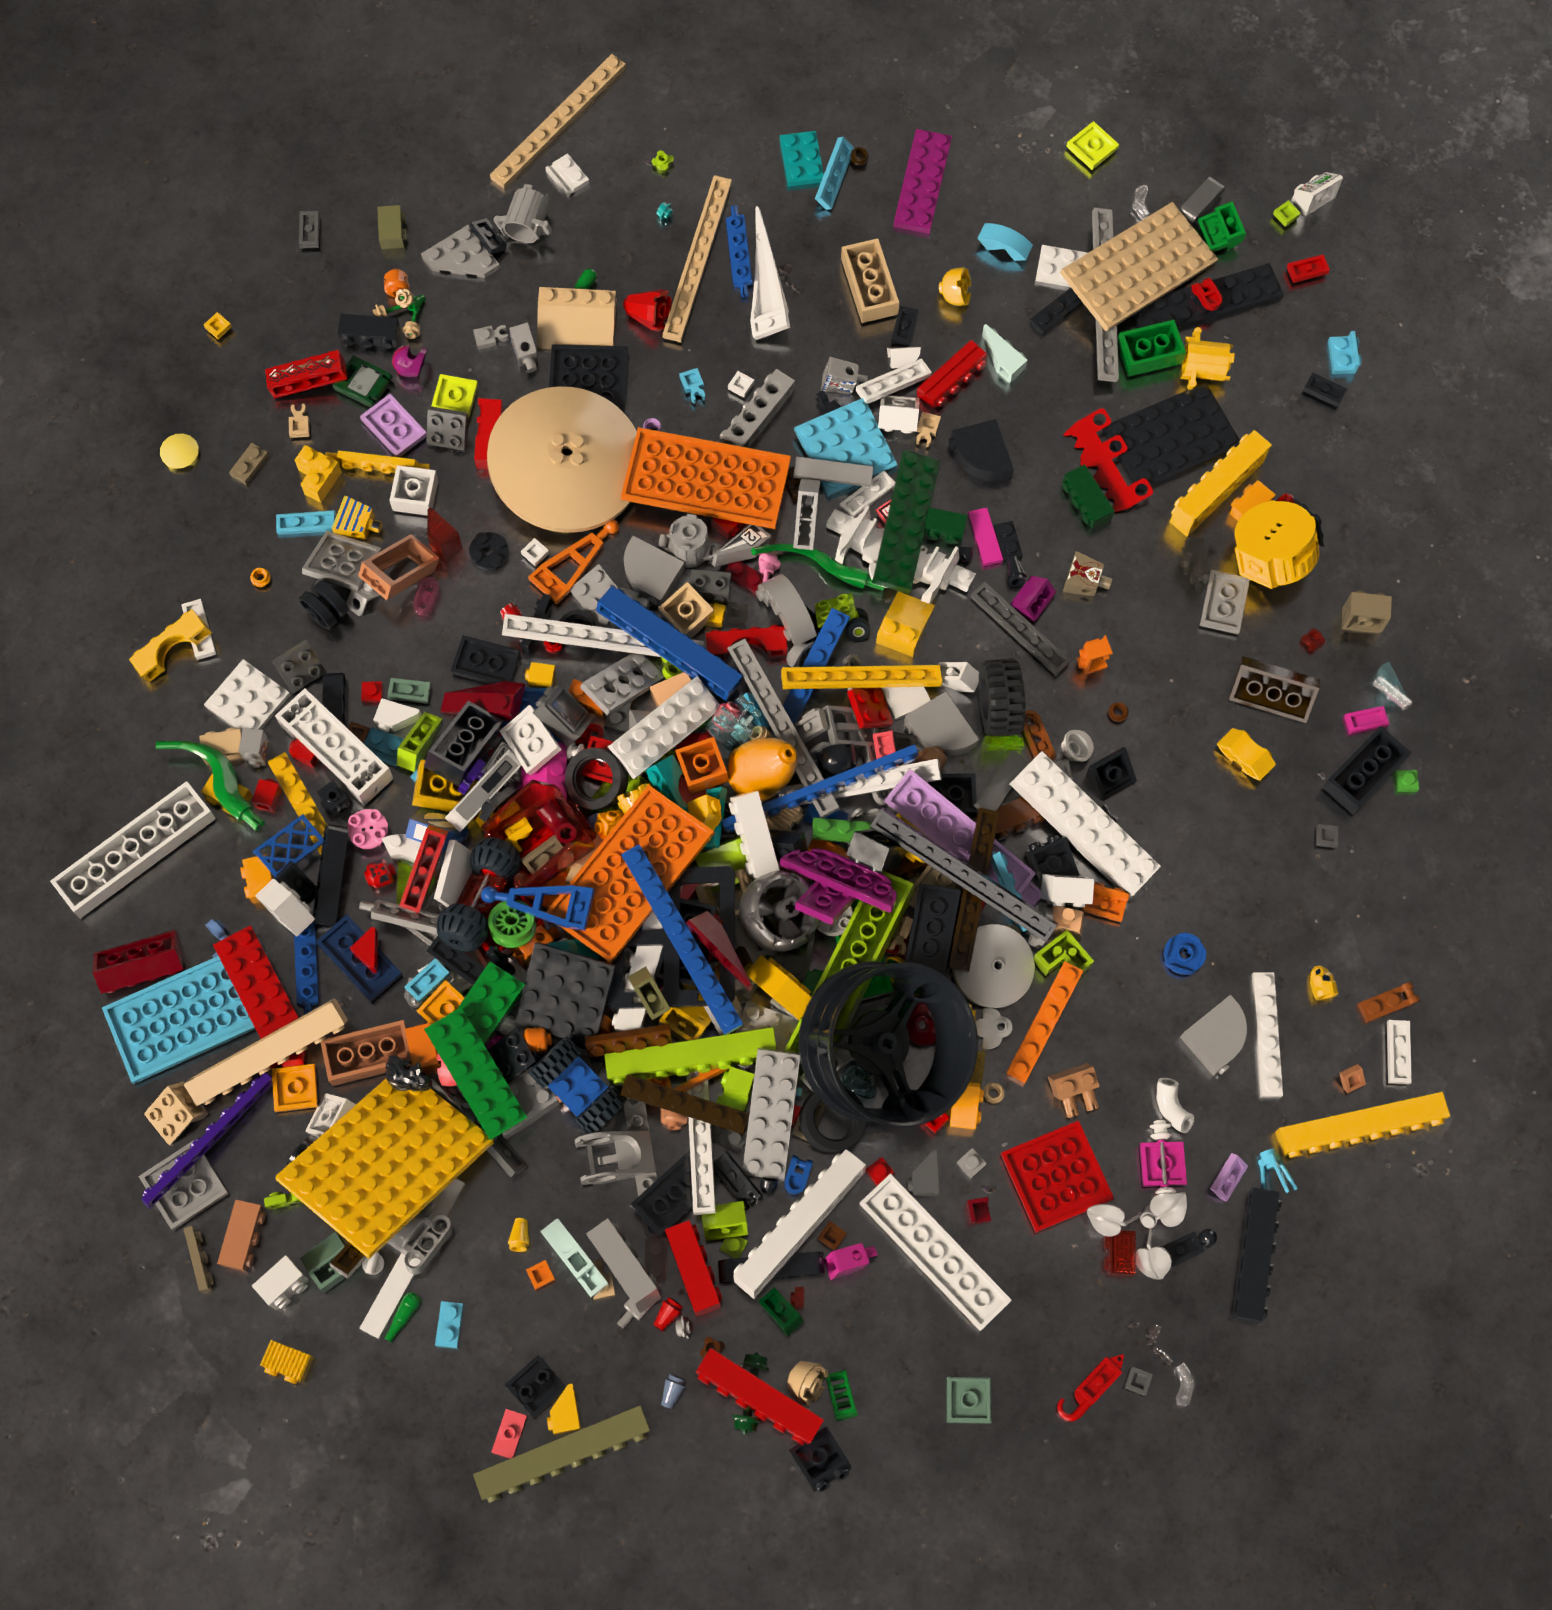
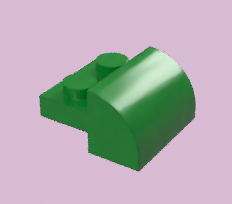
M1233 201L1216 207L1215 212L1197 219L1206 244L1212 252L1226 247L1230 250L1239 245L1246 237L1245 229Z

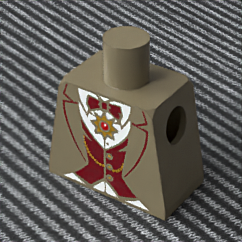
M1075 551L1063 592L1095 596L1097 587L1109 590L1113 578L1101 575L1104 564Z

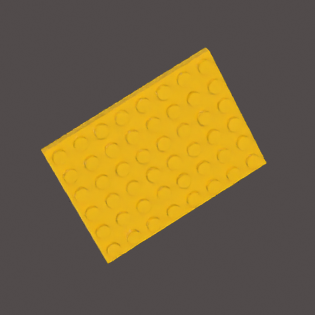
M385 1079L276 1175V1180L370 1259L494 1143V1140H490L482 1129L431 1088L428 1091H398Z

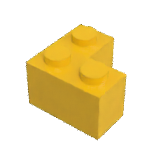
M304 445L295 459L298 470L306 474L301 487L305 495L322 503L342 471L338 461Z

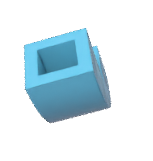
M985 223L978 236V240L987 250L1005 249L1014 261L1026 260L1033 246L1027 238L1017 231L993 223Z

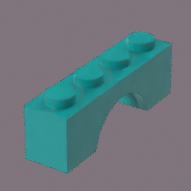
M671 755L646 769L648 778L655 789L688 812V804L681 797L678 786L683 772L674 756Z

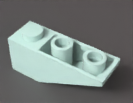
M985 324L982 336L995 370L1007 382L1011 383L1026 369L1028 360L1022 352L1014 349L1008 340H1004L999 336L994 328H990Z

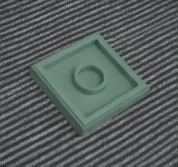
M947 1377V1423L991 1424V1378Z

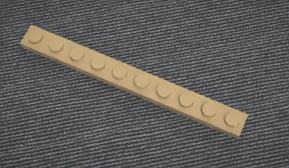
M611 54L490 174V178L505 189L626 69V63Z
M715 175L713 177L663 332V338L682 342L729 195L732 179Z

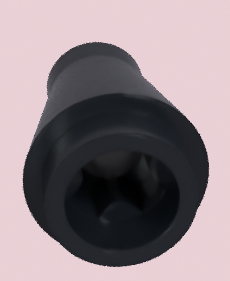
M1011 556L1007 559V581L1011 586L1018 587L1026 582L1027 575L1019 562V558Z

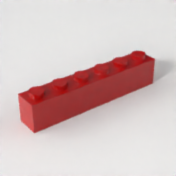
M712 1348L708 1350L695 1372L699 1375L697 1377L698 1380L706 1385L712 1383L717 1386V1392L725 1397L731 1395L736 1399L735 1403L744 1409L750 1407L755 1411L754 1415L759 1419L772 1421L775 1429L782 1433H785V1431L793 1435L792 1439L800 1445H804V1443L810 1444L824 1421L821 1417Z

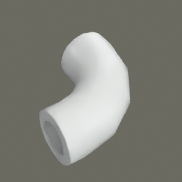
M1159 1078L1156 1099L1161 1114L1167 1123L1171 1124L1176 1130L1187 1133L1193 1126L1194 1115L1184 1110L1179 1103V1083L1170 1078Z

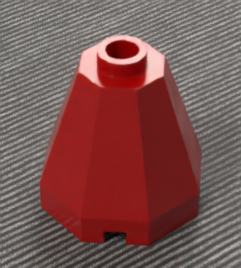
M663 289L634 293L624 299L623 308L630 317L651 330L659 331L665 328L666 323L664 321L668 319L672 299L670 296H667L669 294L668 290Z

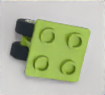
M852 593L841 594L828 600L824 599L815 604L818 628L823 627L833 608L851 617L846 626L847 636L851 640L863 641L869 636L868 614L865 610L855 607Z

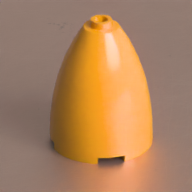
M759 738L748 741L735 748L729 756L727 772L729 783L738 795L758 791L761 802L766 801L785 788L793 777L797 767V753L791 744L777 738Z

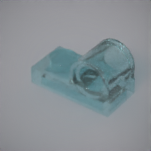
M1390 662L1384 663L1377 671L1378 679L1384 686L1376 695L1375 700L1378 706H1384L1386 709L1402 704L1407 695ZM1384 694L1390 695L1391 699L1386 698Z

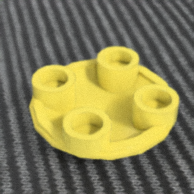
M183 433L174 434L162 443L160 456L168 468H185L189 465H194L198 461L199 446L190 435Z

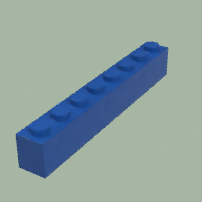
M611 586L598 601L596 612L693 679L698 676L706 688L723 700L727 701L740 685L743 675L736 668L728 666L720 657L712 655L704 646L696 644L688 635L676 630L671 623L663 621L655 612L644 608L639 601L628 597L623 590Z

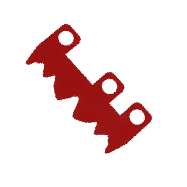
M1100 408L1073 424L1063 436H1076L1077 441L1074 447H1084L1081 454V466L1084 464L1086 467L1098 466V470L1093 478L1100 488H1108L1105 496L1108 499H1114L1113 509L1115 512L1128 509L1151 496L1153 489L1145 478L1127 486L1112 460L1126 452L1127 445L1120 435H1115L1107 441L1101 442L1096 432L1110 425L1111 418L1105 409ZM1095 415H1105V423L1103 425H1096L1093 421ZM1117 440L1121 442L1122 448L1120 451L1112 452L1109 445L1112 441ZM1139 484H1145L1148 488L1147 493L1143 496H1139L1135 492V488Z

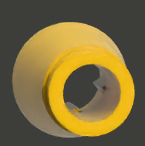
M515 1219L508 1240L510 1250L516 1252L527 1250L529 1246L527 1219Z

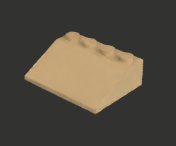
M539 287L537 350H551L552 344L614 346L617 308L616 291Z

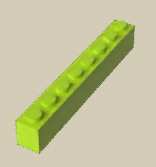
M771 1027L728 1034L726 1036L721 1035L671 1043L662 1047L652 1046L642 1050L634 1049L622 1053L605 1054L607 1079L614 1086H623L627 1074L647 1081V1079L652 1078L662 1080L671 1075L686 1076L689 1072L696 1071L706 1073L714 1068L724 1070L739 1064L741 1066H749L756 1062L758 1048L777 1050L774 1029Z

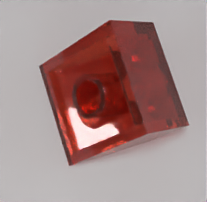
M431 507L428 508V545L432 552L439 557V560L441 559L447 564L463 549L459 533Z

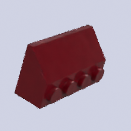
M176 930L94 953L92 973L100 993H112L123 987H133L140 982L154 981L161 976L174 975L183 970V957Z

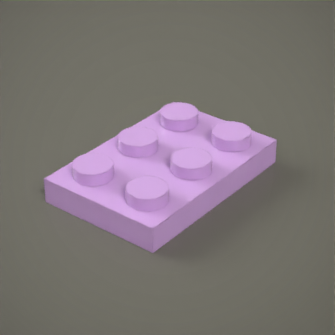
M391 394L360 416L363 423L398 458L427 437V432Z

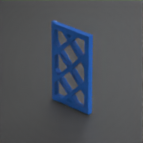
M302 814L254 849L253 853L277 879L276 875L282 869L276 872L273 868V861L286 862L285 866L290 861L297 864L322 845L323 837L305 815ZM300 821H303L306 825L305 831L293 830L294 826ZM284 833L289 834L288 844L276 843V839ZM292 835H305L304 845L291 844ZM308 836H316L319 841L313 846H307ZM266 846H272L271 857L263 856L260 851ZM275 847L287 848L286 858L274 857ZM291 848L303 849V853L298 857L289 859Z

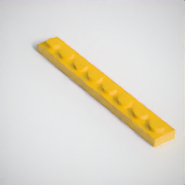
M940 665L782 667L781 669L783 689L939 687L942 685Z

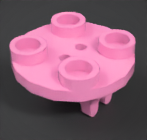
M365 809L349 817L347 825L350 841L357 847L373 849L383 842L382 838L387 837L388 823L378 810Z

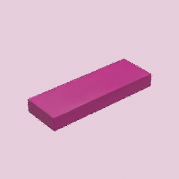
M982 508L969 511V521L983 566L1003 562L988 509Z

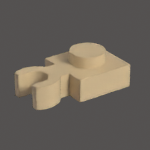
M302 404L300 411H296L295 405H291L294 417H289L290 438L310 437L309 417L305 416L307 413L305 404Z
M922 412L917 427V432H920L916 440L917 445H919L921 439L927 440L926 447L930 446L931 436H936L941 416Z

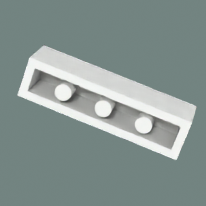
M751 791L730 797L731 803H729L731 814L735 815L736 818L734 826L737 835H740L742 840L740 849L742 854L746 855L747 863H745L748 875H751V878H758L770 872L780 871L759 792Z

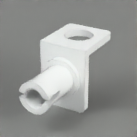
M364 581L358 592L351 590L346 604L356 615L362 616L367 602L380 594ZM354 598L360 602L359 609L353 605Z

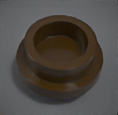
M863 147L854 148L850 154L851 161L856 165L866 164L869 159L868 151Z

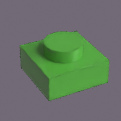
M1397 770L1395 772L1397 792H1417L1419 790L1417 770Z

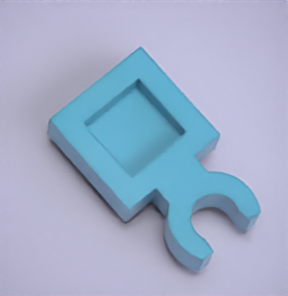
M698 368L680 373L679 377L685 392H691L692 403H696L695 396L700 395L704 401L705 392L701 389L704 388V383Z

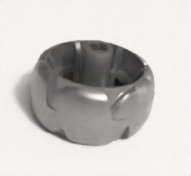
M785 871L770 872L752 881L746 892H744L739 907L740 921L747 930L746 935L749 939L763 949L779 952L789 951L805 944L814 934L819 924V919L796 910L795 905L811 885L802 877ZM771 887L785 888L783 900L772 906L760 898ZM800 912V922L797 927L788 918L794 917ZM771 914L775 920L779 921V935L772 934L762 922L764 920L762 916Z

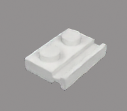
M568 153L553 162V165L545 167L546 172L567 197L572 192L575 193L589 184L588 177Z

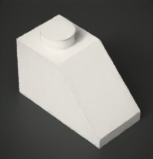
M968 662L938 663L941 670L942 685L959 692H975L979 682V672Z
M381 699L373 721L378 730L396 733L416 723L421 717V712L416 708Z

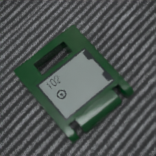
M352 355L346 364L347 376L352 369L355 372L348 382L345 380L335 382L333 384L334 390L368 407H373L375 403L372 400L379 401L393 376L389 372Z

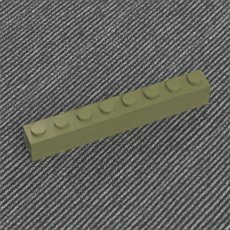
M637 1406L473 1474L481 1499L492 1503L501 1499L500 1494L508 1491L510 1494L522 1490V1485L529 1482L533 1486L542 1482V1477L551 1474L552 1477L564 1473L563 1468L571 1465L572 1468H577L585 1464V1459L593 1457L596 1460L605 1456V1451L614 1448V1451H618L627 1447L626 1442L635 1440V1443L648 1438L647 1434L650 1433V1429L641 1406Z

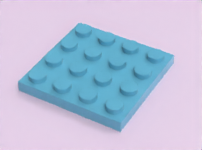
M863 398L794 427V431L808 458L873 466L872 478L882 471L887 472L898 465L880 428H878V424L868 404L865 403ZM820 481L827 497L854 486Z

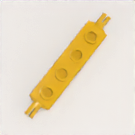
M339 450L337 453H325L326 456L338 461L339 465L346 469L359 468L364 471L376 470L390 474L391 472H396L398 465L430 470V464L419 463L415 459Z

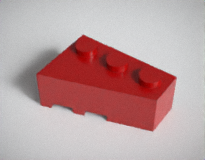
M478 398L480 416L477 417L479 425L475 440L474 461L477 469H488L487 451L489 438L495 423L504 412L500 399Z

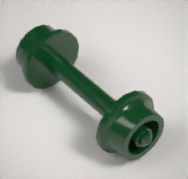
M758 1352L753 1355L745 1354L744 1362L740 1364V1367L749 1369L750 1373L758 1377V1371L769 1372L767 1357L760 1356ZM750 1407L743 1410V1415H732L734 1429L741 1430L743 1434L756 1432L757 1425L761 1423V1419L751 1417L752 1409Z

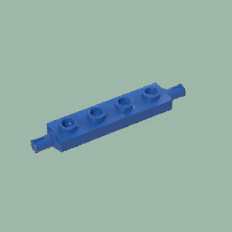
M732 205V216L726 218L734 287L740 288V296L745 298V296H749L747 286L753 284L746 219L744 214L739 215L738 206Z
M313 923L298 936L294 935L297 1006L303 1007L304 1015L307 1014V1011L308 1013L311 1012L313 1006L318 1005L315 924Z

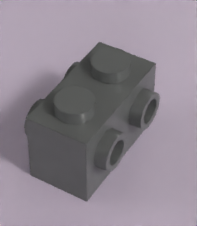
M691 569L690 585L705 601H713L718 604L729 603L731 573Z

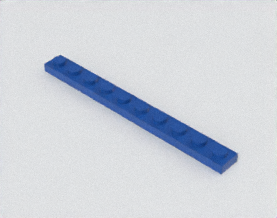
M914 744L762 804L764 815H769V817L776 816L781 813L780 810L785 808L794 809L800 806L801 802L817 800L819 795L824 793H835L839 790V787L844 785L846 787L853 786L858 783L857 780L864 777L865 779L875 777L877 772L882 770L888 772L895 769L896 765L900 763L909 764L918 757L916 746ZM735 815L722 820L726 831H736L734 823H736Z
M640 844L622 853V858L723 1034L726 1036L742 1027L743 1023Z

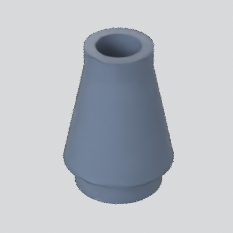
M669 1374L668 1379L665 1378L662 1406L670 1409L674 1408L675 1403L686 1387L684 1385L685 1379L673 1374Z

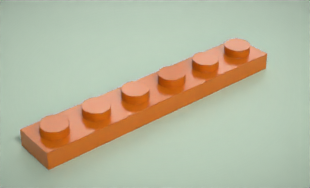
M1064 961L1006 1074L1023 1083L1027 1081L1083 970Z

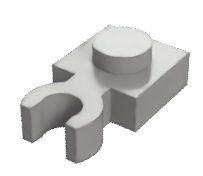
M501 325L496 330H493L492 326L474 329L473 332L478 350L497 346V340L501 342L508 341V334L501 335L502 332L507 331L506 326Z

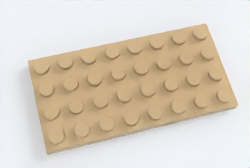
M1171 202L1067 265L1060 271V274L1103 329L1108 331L1209 268L1218 261V258L1176 205Z

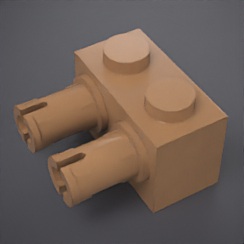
M1085 1063L1048 1076L1053 1096L1063 1101L1067 1118L1074 1117L1073 1114L1075 1116L1080 1114L1074 1098L1077 1094L1082 1093L1087 1111L1094 1110L1093 1107L1095 1109L1100 1107L1094 1092L1100 1086L1094 1067L1090 1064Z

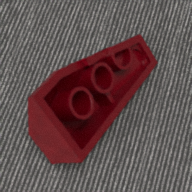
M503 681L446 692L440 712L457 715L467 701H470L503 721L510 722L519 715L525 684Z
M706 911L689 919L686 923L692 935L751 992L753 990L751 982L722 926L724 922L716 914L712 916Z

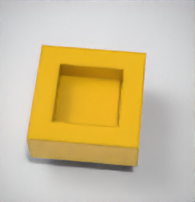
M218 312L204 324L205 329L218 340L232 328L231 323Z

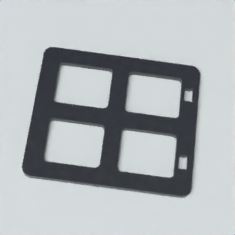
M729 866L687 868L668 892L678 912L680 913L682 885L720 884V918L724 922L722 926L735 950L734 870ZM664 929L637 931L612 962V964L617 965L608 998V1003L613 1009H645L643 1003H633V997L638 996L636 992H624V950L626 947L637 946L664 947L663 989L660 992L670 1008L707 1006L705 1000L698 1001L699 990L680 989V957ZM693 936V938L695 939L696 943H697V944H701V943ZM720 962V984L730 1002L733 1003L735 1001V976Z

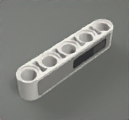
M508 749L445 817L459 832L476 816L487 799H491L522 766L515 754Z

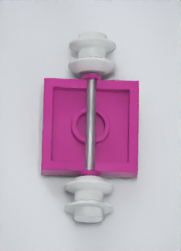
M1166 1120L1154 1121V1125H1150V1128L1154 1129V1134L1150 1135V1137L1157 1140V1142L1140 1143L1143 1187L1161 1186V1188L1155 1191V1194L1164 1192L1176 1193L1177 1191L1170 1186L1187 1185L1184 1143L1166 1142L1172 1136V1134L1167 1132V1128L1171 1127V1124H1167Z

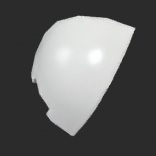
M921 347L887 348V355L891 360L890 367L892 369L900 368L916 361L920 355Z

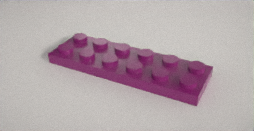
M916 129L893 227L930 234L952 141L951 135Z

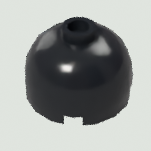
M845 744L832 745L822 749V754L816 753L819 769L829 777L853 769L857 764V752L853 744H850V747H845Z

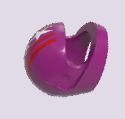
M411 345L399 347L392 357L394 369L401 376L418 377L427 354V349L423 347L418 355H413L411 353Z

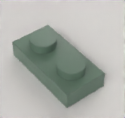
M391 678L387 697L390 700L428 704L431 683Z

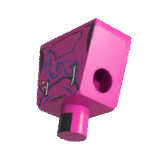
M859 1243L830 1252L824 1259L830 1280L864 1269L870 1260L877 1258V1251L874 1246L864 1248L863 1244Z

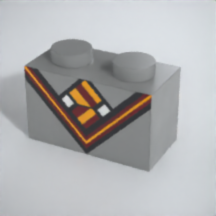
M243 728L238 751L244 761L253 768L267 767L271 743L264 730Z

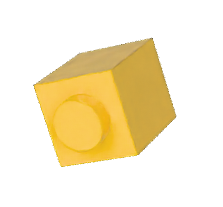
M531 662L530 669H526L525 680L528 681L529 687L548 688L550 685L554 686L556 678L555 665Z

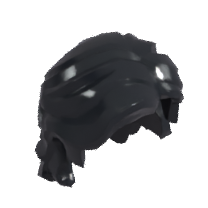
M394 1055L388 1057L385 1074L388 1083L398 1091H428L431 1088L432 1081H429L427 1074L422 1072L419 1062L407 1069L405 1066L409 1065V1060L403 1061L402 1058Z

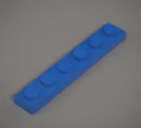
M831 609L802 667H826L851 618L850 616L836 609ZM814 689L790 690L783 707L793 724L799 721Z

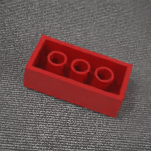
M690 1220L665 1229L696 1318L720 1309V1302H723L719 1287H714L712 1283L715 1281V1276L711 1265L706 1266L705 1261L708 1260L704 1246H699L697 1242L700 1240V1235L696 1224L691 1225Z

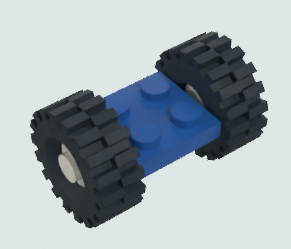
M565 1036L530 1069L528 1074L542 1089L548 1086L576 1116L574 1122L586 1135L595 1133L622 1108L627 1098L620 1095L621 1092L613 1084L607 1086L578 1056L582 1051L568 1036Z

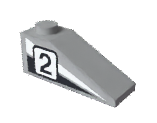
M747 526L714 554L712 565L717 567L755 558L758 555H752L751 549L753 547L769 545L771 535L761 526Z

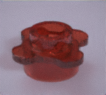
M1313 628L1307 635L1301 637V641L1309 646L1308 649L1310 651H1315L1319 645L1325 643V638L1321 632Z

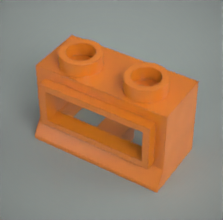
M1105 635L1101 640L1098 638L1085 642L1083 649L1079 650L1080 657H1077V663L1079 668L1083 669L1084 674L1106 669L1108 666L1105 660H1108L1109 655L1113 654L1107 636Z

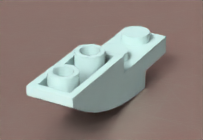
M558 1218L540 1231L591 1298L609 1285Z

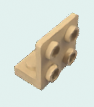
M184 1082L167 1086L145 1112L147 1119L168 1145L173 1144L191 1122L204 1119L209 1114L202 1104L196 1106L185 1088Z

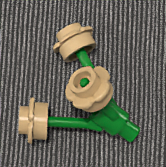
M400 289L395 297L397 306L385 309L383 304L379 306L376 304V309L372 311L374 316L387 317V313L407 307L410 311H413L411 321L405 323L402 332L405 333L407 338L414 339L421 334L420 326L415 322L419 307L426 301V298L423 294L413 297V294L408 289Z

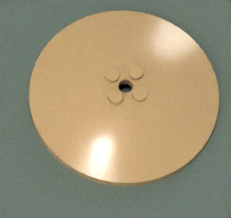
M574 387L540 389L513 402L495 423L488 442L487 466L489 476L497 494L506 506L517 516L532 525L556 532H582L595 529L615 519L631 503L621 500V493L637 431L623 411L596 393ZM570 449L572 454L566 456L562 453V450Z

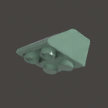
M336 1231L300 1257L307 1272L318 1288L324 1293L346 1278L330 1267V1262L346 1246Z

